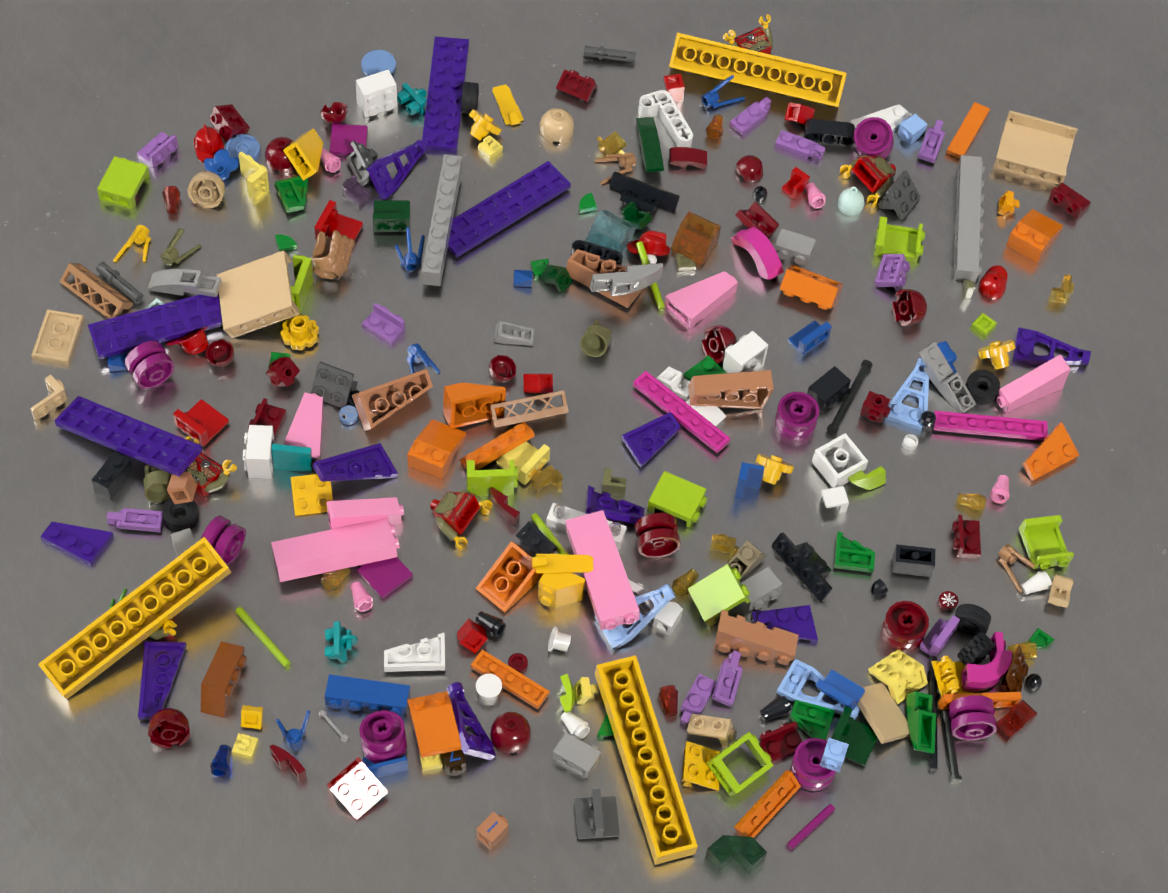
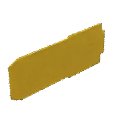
M506 84L493 87L492 92L505 124H510L511 126L521 124L520 121H524L518 105H516L510 88Z
M536 554V557H532V568L536 569V573H589L593 571V557L590 555Z

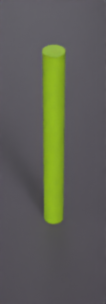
M637 242L636 247L642 264H650L643 242ZM655 282L650 287L658 310H663L665 305L657 282Z
M537 513L532 514L531 519L537 527L558 547L556 550L558 554L569 555Z
M241 606L235 610L237 615L285 668L290 666L291 662L247 612Z

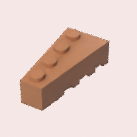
M579 249L568 259L566 267L572 279L589 288L592 274L626 272L627 266L616 264L614 260H602L598 255ZM642 290L619 296H611L610 291L598 293L629 308Z
M424 369L353 394L352 398L364 431L372 429L409 402L431 389L433 385L428 370Z
M771 370L693 376L688 385L690 406L763 409L774 390Z
M722 610L714 649L724 653L735 650L740 652L743 657L752 656L763 661L772 660L782 665H792L799 635L776 627L768 629L764 623L758 621L750 623L745 621L743 616L737 615L735 618L729 616L728 611Z

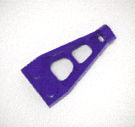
M417 140L414 144L378 158L366 168L380 199L388 198L398 189L419 157L427 151L428 148L425 142ZM405 154L408 162L403 167L399 157ZM394 162L398 171L393 179L386 167Z
M1019 327L1012 361L1028 365H1043L1055 358V348H1059L1068 352V357L1063 358L1068 365L1083 364L1088 366L1091 351L1078 349L1038 331ZM1039 342L1047 345L1050 348V353L1045 356L1035 355L1033 352L1035 343Z
M455 682L447 687V691L452 704L463 753L492 760L496 757L493 743L466 700L462 683ZM465 726L472 727L476 735L467 733Z

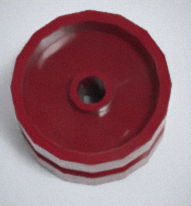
M654 513L638 519L635 523L634 529L635 535L638 538V552L642 556L649 558L665 557L677 552L680 548L681 541L675 516L667 513Z
M912 601L896 602L889 607L882 624L881 635L884 642L894 650H901L902 652L914 651L925 638L929 627V617L920 605Z

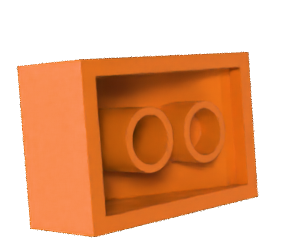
M1032 209L1012 230L1006 246L1038 263L1062 230L1063 225Z
M463 382L444 386L443 415L450 429L492 420L490 405L505 402L506 389L499 386ZM495 408L497 418L504 417L505 408Z
M432 419L411 446L407 454L408 466L443 480L467 432L456 428L450 429L449 425Z
M511 541L476 589L506 613L536 585L543 573H536V569L532 568L533 556L520 545Z
M448 691L407 699L410 721L421 758L462 749Z

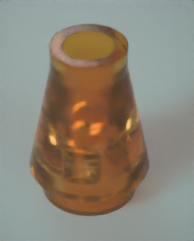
M718 114L713 116L712 121L706 128L707 136L712 140H717L723 135V117Z

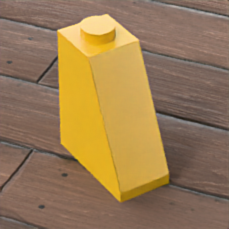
M314 128L298 137L283 150L302 180L317 173L324 143Z

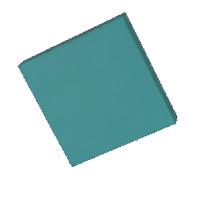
M272 444L271 451L275 470L312 474L313 460L311 448Z

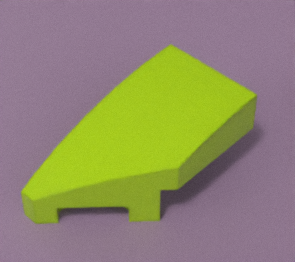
M882 466L868 474H864L860 470L848 477V480L859 487L872 490L886 483V470Z
M567 673L560 676L566 691V695L559 697L565 713L570 712L575 703L574 687Z

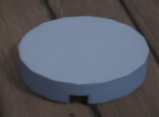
M374 50L368 52L362 58L361 69L363 74L367 76L388 69L391 74H394L396 71V61L389 52Z
M236 135L237 137L230 138L225 144V150L229 152L230 158H239L238 154L240 152L250 155L255 162L260 157V144L251 135Z

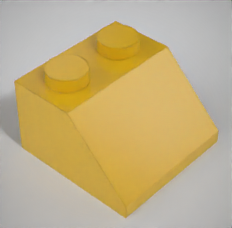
M571 572L543 573L539 581L538 601L545 606H552L554 608L582 601L586 579Z

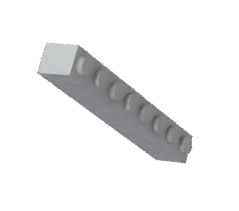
M444 154L422 267V284L441 286L462 174V156Z
M961 155L958 164L954 280L957 281L971 280L976 283L977 277L981 276L982 265H979V261L982 260V250H980L983 242V236H980V232L983 230V221H980V218L983 217L984 207H981L984 200V193H981V189L984 188L982 175H984L985 165H982V157Z

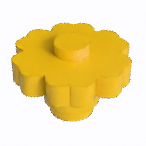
M472 109L469 113V116L475 121L471 127L470 134L481 141L483 138H486L489 132L499 135L502 131V128L493 122L494 119L488 114H482L475 109Z
M297 315L294 318L287 319L282 324L281 338L283 343L290 345L293 350L301 351L305 349V346L313 347L318 341L319 327L316 321L309 320L307 315Z
M998 340L978 350L980 359L989 357L994 368L1000 369L1009 366L1008 352L1016 349L1014 340L1004 342Z
M758 454L755 461L758 464L764 465L762 480L771 484H776L777 480H780L782 472L791 474L794 465L784 462L783 458L776 455H771L770 457Z

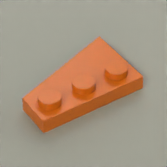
M1061 422L1022 465L1032 481L1080 455Z

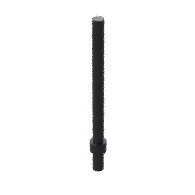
M930 656L927 680L929 681V694L933 695L932 713H936L935 753H929V770L937 771V680L931 663L932 661H937V657Z

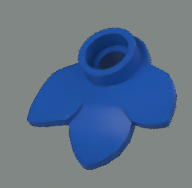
M225 149L217 151L214 158H206L204 160L206 171L216 173L223 181L229 178L230 172L236 170L240 163L239 158H230L229 152Z

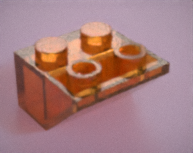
M689 211L679 226L671 245V250L684 254V256L703 264L719 240L721 226Z

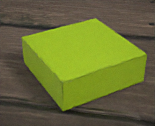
M982 313L972 323L971 328L986 337L997 326V322Z

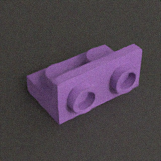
M160 132L137 152L138 158L154 168L162 163L170 153L176 151L178 147L177 136L173 134L169 137L164 132Z
M883 254L875 280L877 287H894L896 292L902 290V287L905 286L906 274L910 269V264L906 260L905 255Z
M375 303L373 305V312L363 321L362 328L392 346L405 332V321L401 316L391 313L385 306Z
M954 615L949 621L939 618L920 644L919 649L930 656L937 657L955 632L960 619Z

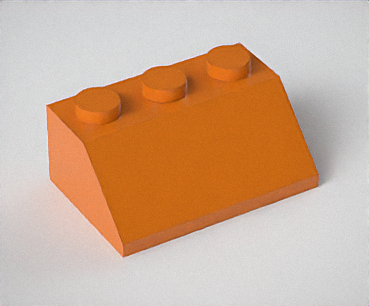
M791 265L785 272L780 290L784 291L783 294L793 297L796 295L801 297L800 300L803 302L811 303L812 301L817 303L819 308L828 310V308L831 309L834 306L843 283Z

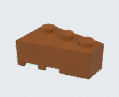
M220 642L201 683L202 713L225 717L236 683L240 678L241 668H244L246 665L245 647Z

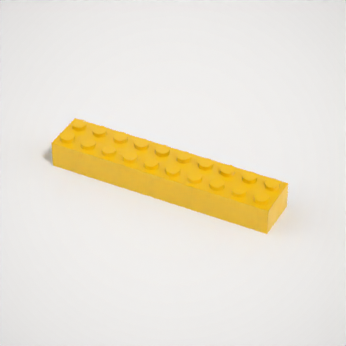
M681 33L676 35L669 64L671 69L721 81L734 75V78L729 81L730 83L839 108L847 76L846 72Z
M203 537L38 665L61 695L68 699L162 627L166 621L171 620L228 576L231 570L207 539Z
M636 655L598 664L595 670L596 680L654 864L657 865L694 855L698 848Z

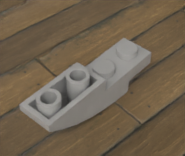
M663 263L627 266L626 272L592 274L591 292L610 291L611 296H619L642 290L661 278Z
M170 269L153 273L147 289L149 291L181 296L186 292L217 297L222 280L220 277L203 275L202 271Z
M935 341L918 351L926 365L924 370L943 397L959 413H965L976 405L958 372L954 373Z

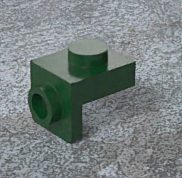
M633 201L621 210L626 226L642 230L652 220L651 214L637 210L636 204Z
M549 265L539 276L542 282L555 284L558 291L562 293L572 283V279L565 267Z

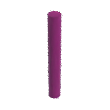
M832 804L826 806L786 843V846L793 850L835 811Z

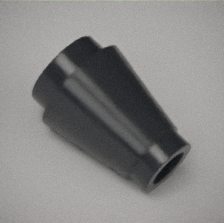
M482 611L475 618V621L491 636H501L506 628L503 619Z
M778 696L760 710L763 719L767 721L787 715L792 708L785 696Z

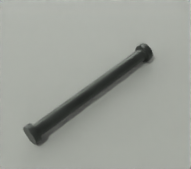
M862 361V367L834 420L827 427L829 433L837 434L839 424L866 373L873 366L871 361Z
M938 689V690H937V697H939V700H940V699H941V694H940V691H939V689ZM949 709L941 710L951 773L949 780L950 783L954 784L962 782V776L959 775Z

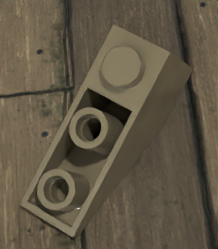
M746 541L728 565L733 569L737 568L742 577L739 580L743 582L767 555L751 542Z

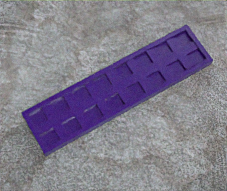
M435 36L422 141L427 145V150L457 152L469 39Z
M549 161L545 162L453 218L448 249L458 258L571 188V183Z
M219 292L217 297L196 295L88 324L98 359L132 351L138 345L148 341L161 343L190 335L205 327H208L206 330L223 326Z
M77 396L54 420L57 427L178 477L202 452V447L199 444L80 396Z

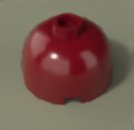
M278 137L267 145L265 161L270 170H277L280 173H288L295 170L283 151L293 142L292 139Z
M913 289L899 290L895 294L897 296L896 301H893L892 304L895 320L897 322L900 320L901 326L918 324L924 319L927 312L925 297Z
M723 325L708 327L703 332L705 339L702 340V348L706 357L709 355L716 363L723 362L727 347L737 343L734 332Z
M164 708L153 714L148 724V737H150V741L152 744L162 748H172V745L178 744V746L183 745L190 737L188 718L178 709Z
M516 712L500 714L491 726V742L498 751L504 754L522 752L527 748L531 740V728L528 720Z

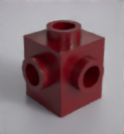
M280 357L269 365V369L265 374L274 386L287 387L294 382V377L300 372V369L290 357Z
M869 391L862 405L860 415L868 418L870 421L882 423L884 417L888 418L891 407H889L891 399Z

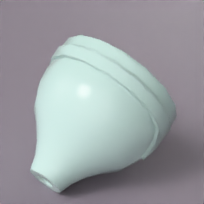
M856 187L847 188L841 192L837 200L839 210L847 215L859 214L864 208L862 192Z

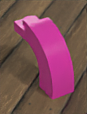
M751 227L747 230H741L737 232V235L731 237L734 245L743 247L750 253L755 261L760 277L770 280L784 272L773 245L757 228Z
M995 632L991 637L995 647L990 651V663L985 665L967 663L961 672L962 691L980 692L990 689L1006 673L1012 661V651L1006 650L1003 632Z

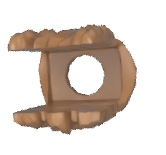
M336 230L333 232L332 238L331 236L325 237V233L320 232L312 254L313 273L318 275L319 278L340 279L348 271V264L350 263L355 241L349 239L346 235L341 236Z

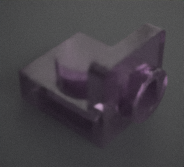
M355 175L344 181L342 185L343 197L358 207L371 197V191L357 183Z

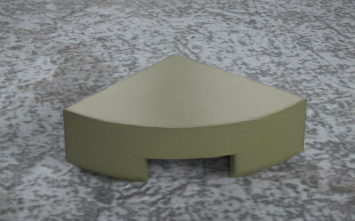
M675 253L678 272L696 270V264L693 260L685 257L684 254Z
M971 280L963 281L965 298H971L975 285Z

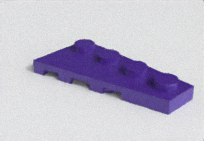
M381 443L315 461L313 464V468L321 482L396 478L398 475Z
M145 642L138 711L139 720H150L153 714L164 709L187 646L186 642Z

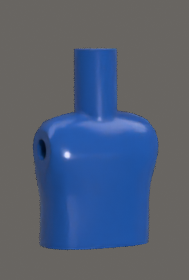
M947 341L938 343L937 345L949 366L956 373L957 371L953 365V362L957 359L955 352L950 348Z

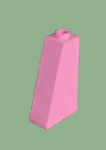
M724 271L666 295L664 305L670 313L691 329L736 293L738 282L732 275Z
M1059 355L1002 387L996 398L999 407L1003 408L1005 413H1008L1062 390L1071 369L1063 357Z
M304 393L283 445L311 448L314 464L315 461L321 460L323 397L314 393Z
M397 497L327 502L330 530L387 517L390 525L402 524L401 516H404L403 505L398 503Z

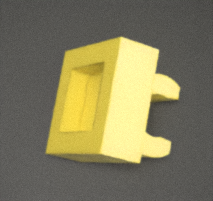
M489 135L478 145V150L491 160L503 151V146Z
M581 677L574 685L576 704L584 705L589 698H594V693H599L598 685H590L589 677Z
M238 733L232 749V755L252 760L259 742L258 738Z
M441 754L424 758L420 756L422 771L443 768Z

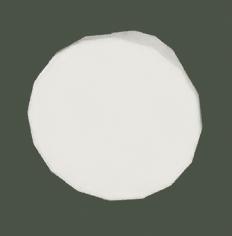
M555 626L549 638L548 651L551 652L553 649L567 652L571 635L559 632L558 627Z
M484 674L478 678L476 690L483 700L492 701L500 694L502 682L494 674Z

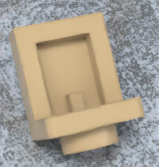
M1057 574L1054 575L1049 589L1048 603L1067 608L1074 580Z

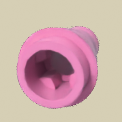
M322 148L320 160L326 171L332 173L338 171L341 167L340 158Z
M808 183L805 186L809 205L816 209L821 208L826 202L825 195L814 183Z
M1006 475L998 476V480L990 492L994 502L1002 504L1010 497L1009 477Z
M354 582L350 586L354 607L360 612L368 611L373 606V598L365 590L361 582Z

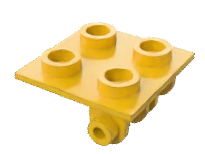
M317 474L291 477L295 516L328 512L327 502L333 501L331 481L321 482Z
M949 656L941 657V661L931 662L941 697L943 694L974 693L962 691L961 672L965 668L963 662H952Z
M686 741L684 766L682 767L683 777L681 778L683 786L690 787L691 783L719 791L720 782L706 764L719 751Z

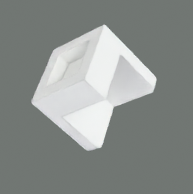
M844 486L821 490L819 500L820 503H825L826 508L837 507L839 513L847 511L849 501Z

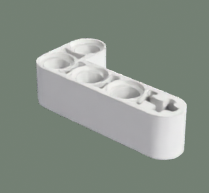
M659 90L643 95L639 99V116L646 118L658 115L676 147L691 148L693 133L670 93L666 90Z

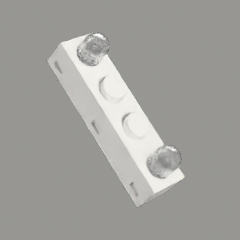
M553 503L546 519L547 527L566 532L565 520L587 514L565 507L562 504ZM607 520L616 547L620 550L626 535L627 526Z

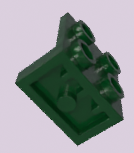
M409 200L374 201L373 232H406V228H410Z
M845 706L831 739L849 744L845 758L865 766L878 737L870 726L850 717L853 709Z

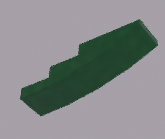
M654 117L636 118L641 156L646 172L664 171Z

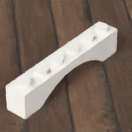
M573 573L582 577L581 573ZM629 580L634 597L651 592L642 584ZM652 600L639 604L646 614L654 608ZM669 601L650 622L654 628L670 636L682 618L683 608L676 602Z

